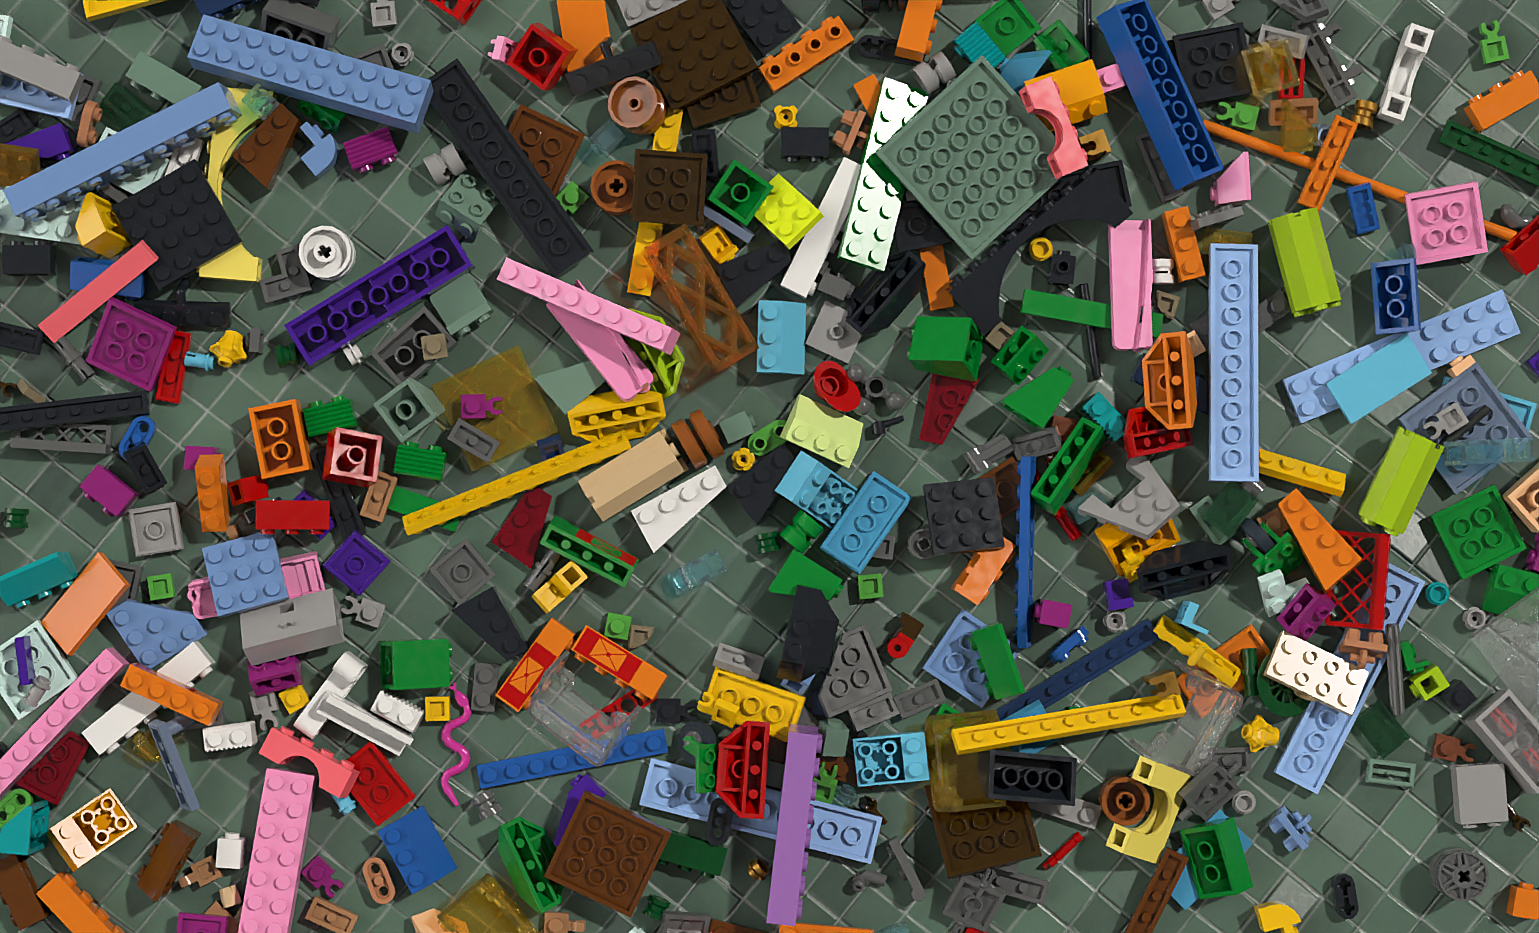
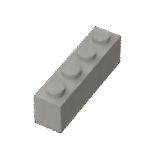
M0 35L1 74L74 103L84 80V76L79 72L80 69L69 63H66L65 66L57 63L58 60L47 54L41 57L34 54L35 50L23 44L21 47L12 44L13 41Z

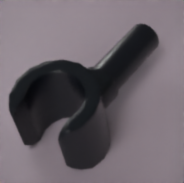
M903 415L890 420L874 422L872 424V434H886L885 426H891L904 421Z

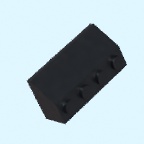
M1000 750L978 752L977 777L986 799L1075 806L1077 758Z

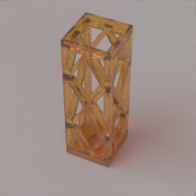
M686 223L640 251L713 374L719 373L759 349L758 344ZM681 239L687 250L674 242ZM663 250V266L656 256V253ZM672 254L695 266V291L672 279ZM705 280L719 304L705 297ZM680 295L695 302V320ZM705 308L727 320L726 344L704 333ZM737 334H738L739 338L741 339L742 343L744 344L742 347H740V348H738V349H737ZM711 348L726 356L718 360Z

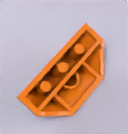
M1186 331L1161 333L1142 359L1145 408L1168 430L1193 428L1197 396L1194 356Z

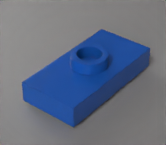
M1370 182L1345 188L1355 234L1358 235L1380 229Z

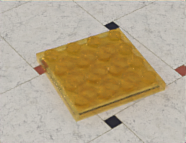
M519 345L432 385L437 398L446 409L444 413L452 429L458 419H462L461 395L486 394V401L493 397L503 398V401H496L493 405L495 410H503V414L495 415L490 411H486V418L462 419L501 442L489 463L461 447L472 472L537 442V440L559 432Z

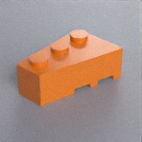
M1004 538L1005 547L1003 549L975 552L951 589L975 605L983 603L990 592L988 589L992 582L996 583L1002 575L1003 571H1001L1004 563L1009 564L1016 554V551L1013 550L1016 545Z

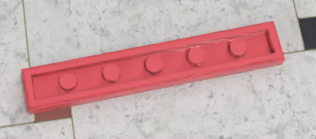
M141 240L40 322L38 327L55 343L157 261L159 257Z

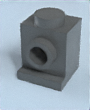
M827 267L817 291L841 302L844 301L845 297L850 299L855 286L847 281L848 277L837 272L834 275L830 274L831 269Z

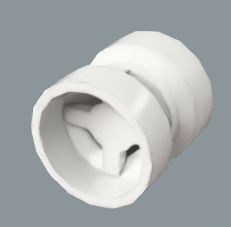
M1152 259V284H1174V276L1172 275L1174 259Z

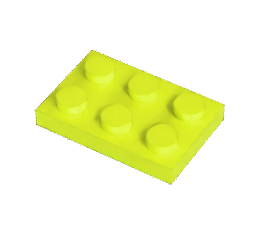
M778 173L769 182L774 187L754 217L790 250L824 216Z

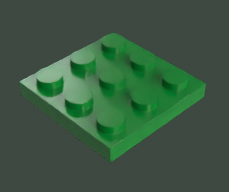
M1495 484L1429 515L1460 580H1464L1527 549Z

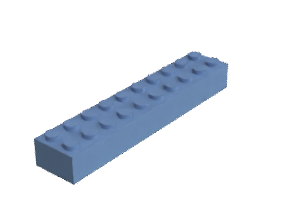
M204 14L187 56L194 69L419 134L434 92L431 80Z
M217 82L4 189L3 192L16 217L35 223L46 218L45 214L51 211L58 212L65 209L67 203L73 200L80 201L85 199L86 194L95 189L99 191L107 188L110 185L109 182L115 179L122 180L131 175V171L137 168L144 169L152 165V161L159 157L161 159L169 157L174 153L173 150L179 147L186 148L195 143V139L201 136L208 137L223 125L227 127L238 121L237 118L242 116V113L231 91Z

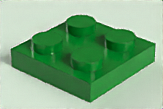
M1000 0L974 21L981 26L1005 56H1008L1041 30L1040 25L1020 0Z

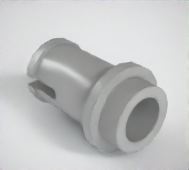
M41 675L33 679L32 687L23 698V701L32 707H37L46 690L51 688V681Z

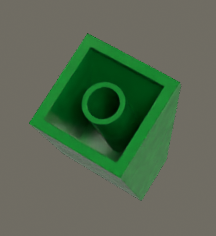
M917 316L916 323L912 326L911 330L912 344L907 351L908 360L914 368L963 380L977 381L984 337L972 318Z
M1061 366L1059 368L1053 367L1001 400L999 405L1037 430L1043 429L1074 381L1070 377L1072 373Z
M793 549L768 590L772 593L795 596L797 584L821 589L826 599L831 600L832 597L837 599L844 586L841 585L843 581L841 578Z
M449 639L379 641L382 689L404 690L450 687L453 671L449 667V658L452 656V646L449 643Z

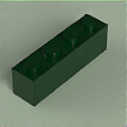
M672 830L657 863L668 865L669 862L678 864V868L691 872L692 869L701 871L702 876L714 878L715 875H721L728 846L723 844L715 846L706 839Z

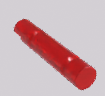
M1077 831L1042 866L1045 870L1051 866L1054 867L1058 861H1061L1084 838Z

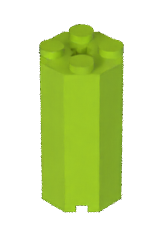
M1317 207L1286 214L1268 221L1289 305L1294 317L1340 306L1341 296Z
M1398 426L1358 511L1362 522L1373 527L1376 524H1380L1385 532L1396 537L1399 533L1404 534L1445 448L1443 445L1434 443L1432 440L1406 429L1404 433L1405 429Z

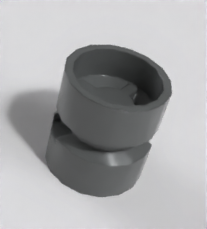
M922 528L912 532L907 542L911 555L924 560L932 558L929 529Z

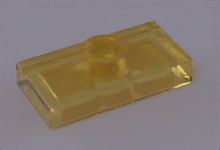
M1205 228L1202 252L1209 253L1210 243L1252 244L1253 233Z

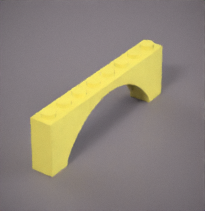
M228 88L242 116L237 118L238 121L227 127L223 125L212 134L211 140L207 142V154H210L209 164L205 166V176L208 178L222 206V181L227 162L239 142L251 130L264 122L276 109L277 94L273 91ZM241 244L196 271L199 272V277L204 279L260 283L263 260L252 256Z

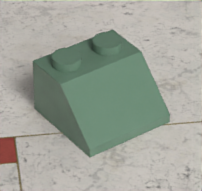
M411 377L407 378L373 404L401 443L446 411L432 390Z

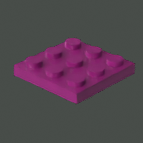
M111 297L108 300L86 362L151 392L154 390L177 327Z

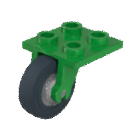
M1245 518L1238 525L1239 530L1245 537L1241 542L1257 558L1252 565L1260 576L1280 569L1285 578L1305 559V556L1288 532L1279 538L1264 522L1258 526L1249 518Z
M692 721L685 724L678 736V748L681 756L688 763L696 764V793L715 792L719 742L716 741L712 727L703 721Z

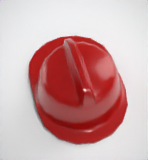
M825 361L816 367L814 372V390L820 399L827 401L834 409L843 412L852 411L859 406L861 400L860 391L856 384L849 379L847 372L840 364L834 361Z

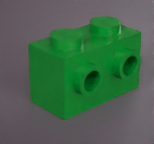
M1021 326L991 360V363L1006 378L1019 386L1049 349L1034 333Z

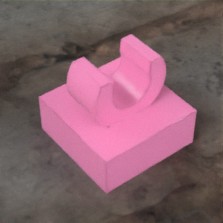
M497 35V39L491 40L495 47L493 53L488 52V56L504 65H508L506 63L519 43L507 37Z

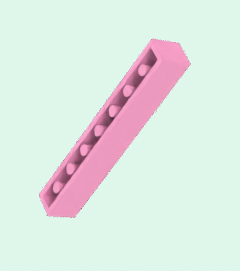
M507 257L497 277V280L512 288L669 355L672 354L680 336L678 331Z
M113 647L106 648L0 759V799L130 664Z

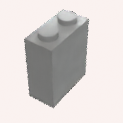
M1497 761L1450 765L1456 823L1463 824V828L1478 827L1477 823H1486L1487 826H1501L1502 821H1509L1504 763Z

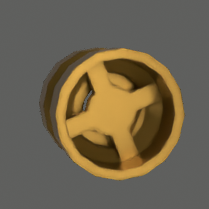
M1357 99L1354 106L1357 112L1351 116L1350 120L1358 123V128L1372 130L1374 126L1372 115L1377 114L1379 105L1371 101Z

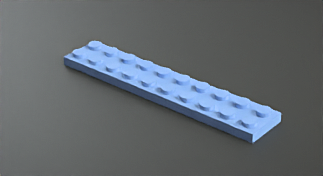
M1209 244V482H1259L1258 245Z
M1499 290L1421 322V330L1407 334L1430 370L1452 362L1460 355L1464 357L1520 334V330L1503 290ZM1404 333L1392 334L1281 380L1299 424L1338 409L1339 406L1325 386V383Z
M1389 563L1384 630L1346 627L1333 655L1357 666L1356 661H1350V654L1339 652V645L1344 640L1345 632L1348 628L1360 630V641L1366 642L1370 632L1382 633L1383 644H1386L1385 625L1396 623L1401 631L1425 581ZM1368 586L1361 598L1363 602L1371 596V589ZM1369 601V602H1367L1365 605H1366V606L1369 608V610H1370V601ZM1361 607L1353 614L1358 623L1369 624V613L1364 607ZM1387 652L1383 654L1381 659L1375 658L1374 664L1366 663L1364 670L1369 673L1351 716H1347L1318 701H1310L1274 770L1275 773L1316 794L1319 793L1387 659Z
M651 757L639 805L707 822L710 805L713 800L720 796L716 792L696 793L695 768ZM766 787L764 819L739 818L733 812L731 828L776 840L782 791ZM810 800V805H814L812 825L807 824V828L811 829L810 849L871 864L883 817L835 804ZM725 805L717 807L719 813H725L727 810Z

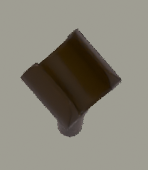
M0 381V389H2L3 394L7 397H13L12 394L7 393L6 388L11 385L18 389L17 385L12 382L4 383Z
M865 795L864 797L868 801L867 805L858 802L859 808L871 812L873 815L883 817L881 823L885 825L888 821L878 811L877 801Z
M1507 801L1508 812L1513 818V827L1523 832L1519 824L1524 821L1530 827V821L1523 816H1519Z

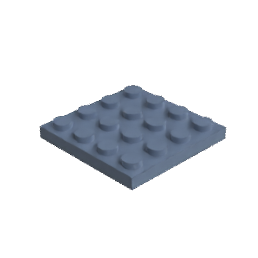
M1477 362L1397 418L1405 430H1410L1431 440L1430 437L1436 434V428L1431 426L1424 429V425L1428 422L1439 421L1436 414L1455 402L1458 403L1467 419L1484 404L1491 410L1488 415L1442 453L1437 462L1435 470L1454 495L1463 491L1534 439ZM1444 429L1441 431V435L1432 441L1438 444L1448 436V433Z

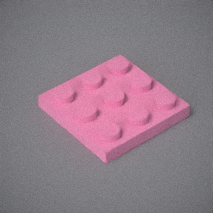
M1477 181L1404 194L1416 265L1488 252Z

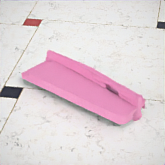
M1150 219L1125 220L1115 229L1108 224L1112 346L1118 351L1132 350L1139 353L1142 350L1149 349L1153 343L1151 312L1153 269ZM1141 307H1143L1142 323H1140Z
M576 279L573 286L588 292L581 282ZM550 303L546 304L549 311L623 402L633 400L639 392L646 393L649 391L650 384L654 382L653 375L620 333ZM622 353L625 354V356H626V358L628 359V361H629V363H630L631 366H629L627 360L625 359V357H624V355H623Z
M317 551L280 559L290 599L326 590ZM209 577L192 580L188 585L187 597L192 601L194 616L198 619L217 616Z

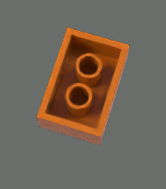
M292 399L248 408L262 479H272L314 470L300 400Z

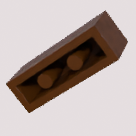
M11 854L1 859L0 898L4 905H8L11 911L10 918L14 926H18L19 930H22L52 915L49 907L36 895L40 889L24 856Z

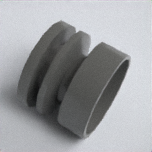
M1451 846L1441 849L1434 855L1429 866V876L1434 887L1457 901L1466 902L1476 899L1484 892L1488 885L1489 873L1481 857L1461 847ZM1460 871H1462L1463 875L1465 876L1463 880L1460 879V876L1458 875Z

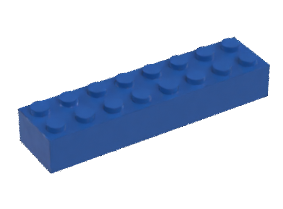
M1131 0L1116 5L1097 16L1096 19L1175 191L1224 170L1225 168L1148 0Z

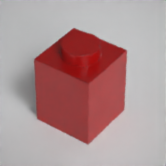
M261 475L241 478L227 483L233 506L252 503L255 500L269 497L268 485Z

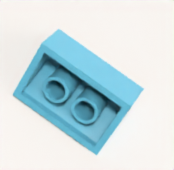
M759 300L757 374L804 375L806 303Z

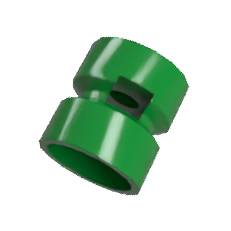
M800 510L792 519L793 525H787L780 533V536L803 554L811 545V538L816 539L824 528L803 510Z

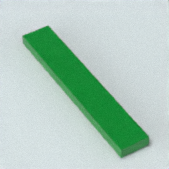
M1024 289L1020 310L1022 314L1112 330L1110 304ZM1141 310V315H1140V323H1142V315H1143V311H1142V310ZM1152 312L1153 338H1158L1161 334L1164 314Z

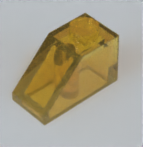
M1282 99L1280 145L1283 151H1313V142L1317 141L1316 128H1313L1310 120L1287 99Z

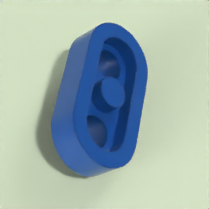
M139 416L132 421L119 444V453L124 459L123 452L129 450L132 444L136 446L145 442L148 447L157 429L156 423L152 418ZM143 424L148 425V431L145 433L141 430Z
M1081 625L1059 643L1047 657L1053 663L1058 661L1061 664L1071 655L1069 651L1075 645L1079 648L1089 639L1087 637L1089 631L1084 625Z

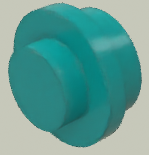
M1433 582L1425 590L1427 601L1436 606L1445 604L1450 596L1448 587L1442 582Z

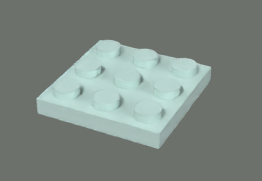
M37 620L0 646V694L18 720L23 719L68 688L78 678V675L40 620ZM30 636L35 678L41 675L51 681L50 690H46L37 707H32L23 701V698L27 695L33 684H20L14 641L17 637Z

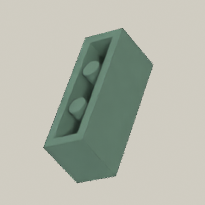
M139 51L125 75L131 79L130 85L141 91L145 87L152 91L151 97L162 103L166 99L173 103L172 105L204 90L202 86Z

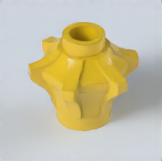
M225 331L224 336L209 348V351L217 356V363L223 367H231L233 363L240 364L241 360H246L247 358L243 350V335L236 331Z
M1256 715L1253 721H1249L1248 725L1245 724L1242 728L1241 735L1245 739V743L1250 745V752H1257L1263 747L1275 746L1278 743V728L1268 724L1262 715Z

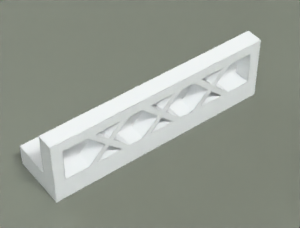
M326 690L315 709L316 713L400 756L406 744L411 745L414 740L409 732L329 690Z

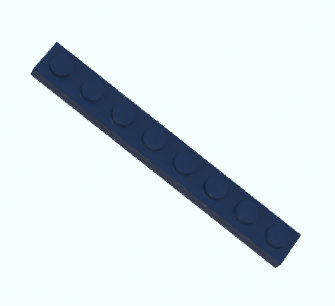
M1146 618L985 716V719L988 723L999 722L1038 699L1044 709L1160 638L1153 632L1154 627L1150 620Z

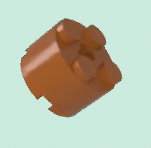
M1117 775L1105 781L1101 786L1098 797L1099 806L1104 815L1111 821L1124 826L1138 823L1147 813L1150 806L1149 793L1138 780L1128 775ZM1122 795L1129 798L1124 806L1119 802V799H1122Z

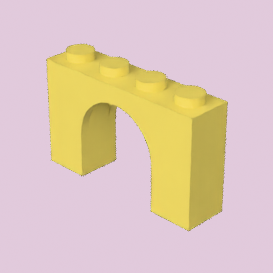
M1140 755L1132 778L1152 787L1154 792L1152 811L1147 820L1136 828H1128L1114 823L1106 846L1123 854L1158 864L1183 800L1178 792L1190 782L1192 775Z

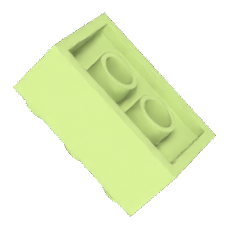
M799 394L780 438L849 468L859 447L863 423Z

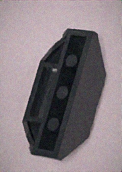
M909 250L903 252V254L889 257L885 271L881 273L872 270L851 294L845 322L862 336L888 328L919 293L926 263Z
M1197 540L1153 551L1136 570L1139 590L1142 593H1148L1154 597L1166 600L1210 589L1227 572L1229 573L1233 570L1231 549L1227 546Z
M797 584L776 675L777 678L802 682L829 667L839 619L821 589Z

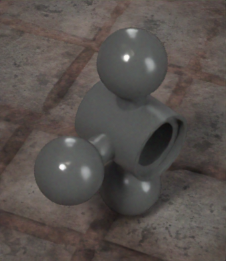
M858 363L852 364L848 368L847 375L850 380L865 384L866 394L864 397H861L859 406L853 410L857 415L863 416L868 414L871 410L870 401L881 396L886 399V405L889 409L899 410L903 407L905 402L904 396L900 392H889L883 377L867 376L864 366ZM877 380L881 382L883 388L880 393L875 394L870 391L869 384L871 381Z

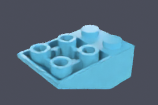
M800 451L775 489L777 493L831 529L835 527L859 492L856 487L803 451Z
M926 730L853 739L858 787L930 780Z

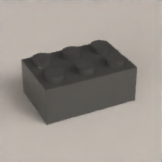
M424 306L370 354L399 385L409 377L416 381L419 380L441 360L424 361L421 344L422 336L445 333L448 353L459 343L450 335L433 313Z

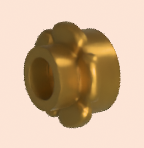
M759 858L752 862L749 861V875L754 880L764 881L765 876L769 874L767 865Z

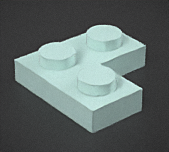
M1280 569L1257 577L1265 612L1268 617L1281 613L1306 583L1309 584L1306 577L1285 585L1284 576Z

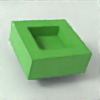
M173 573L147 577L150 600L176 597Z
M881 573L857 575L859 599L884 597Z
M608 612L604 636L628 640L632 616Z

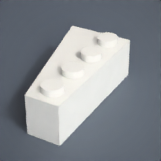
M716 466L709 468L631 511L653 553L660 549L727 487Z

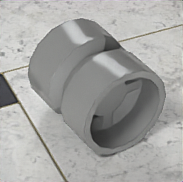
M941 51L931 56L928 63L922 62L912 68L917 82L924 91H927V95L937 90L940 83L946 84L949 80L956 78L952 65Z
M453 143L441 148L440 154L432 153L423 158L438 186L450 180V175L457 176L467 170Z

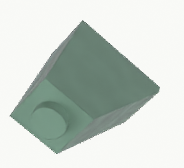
M590 361L546 373L535 378L536 382L566 416H568V411L588 396L594 394L606 383V380Z

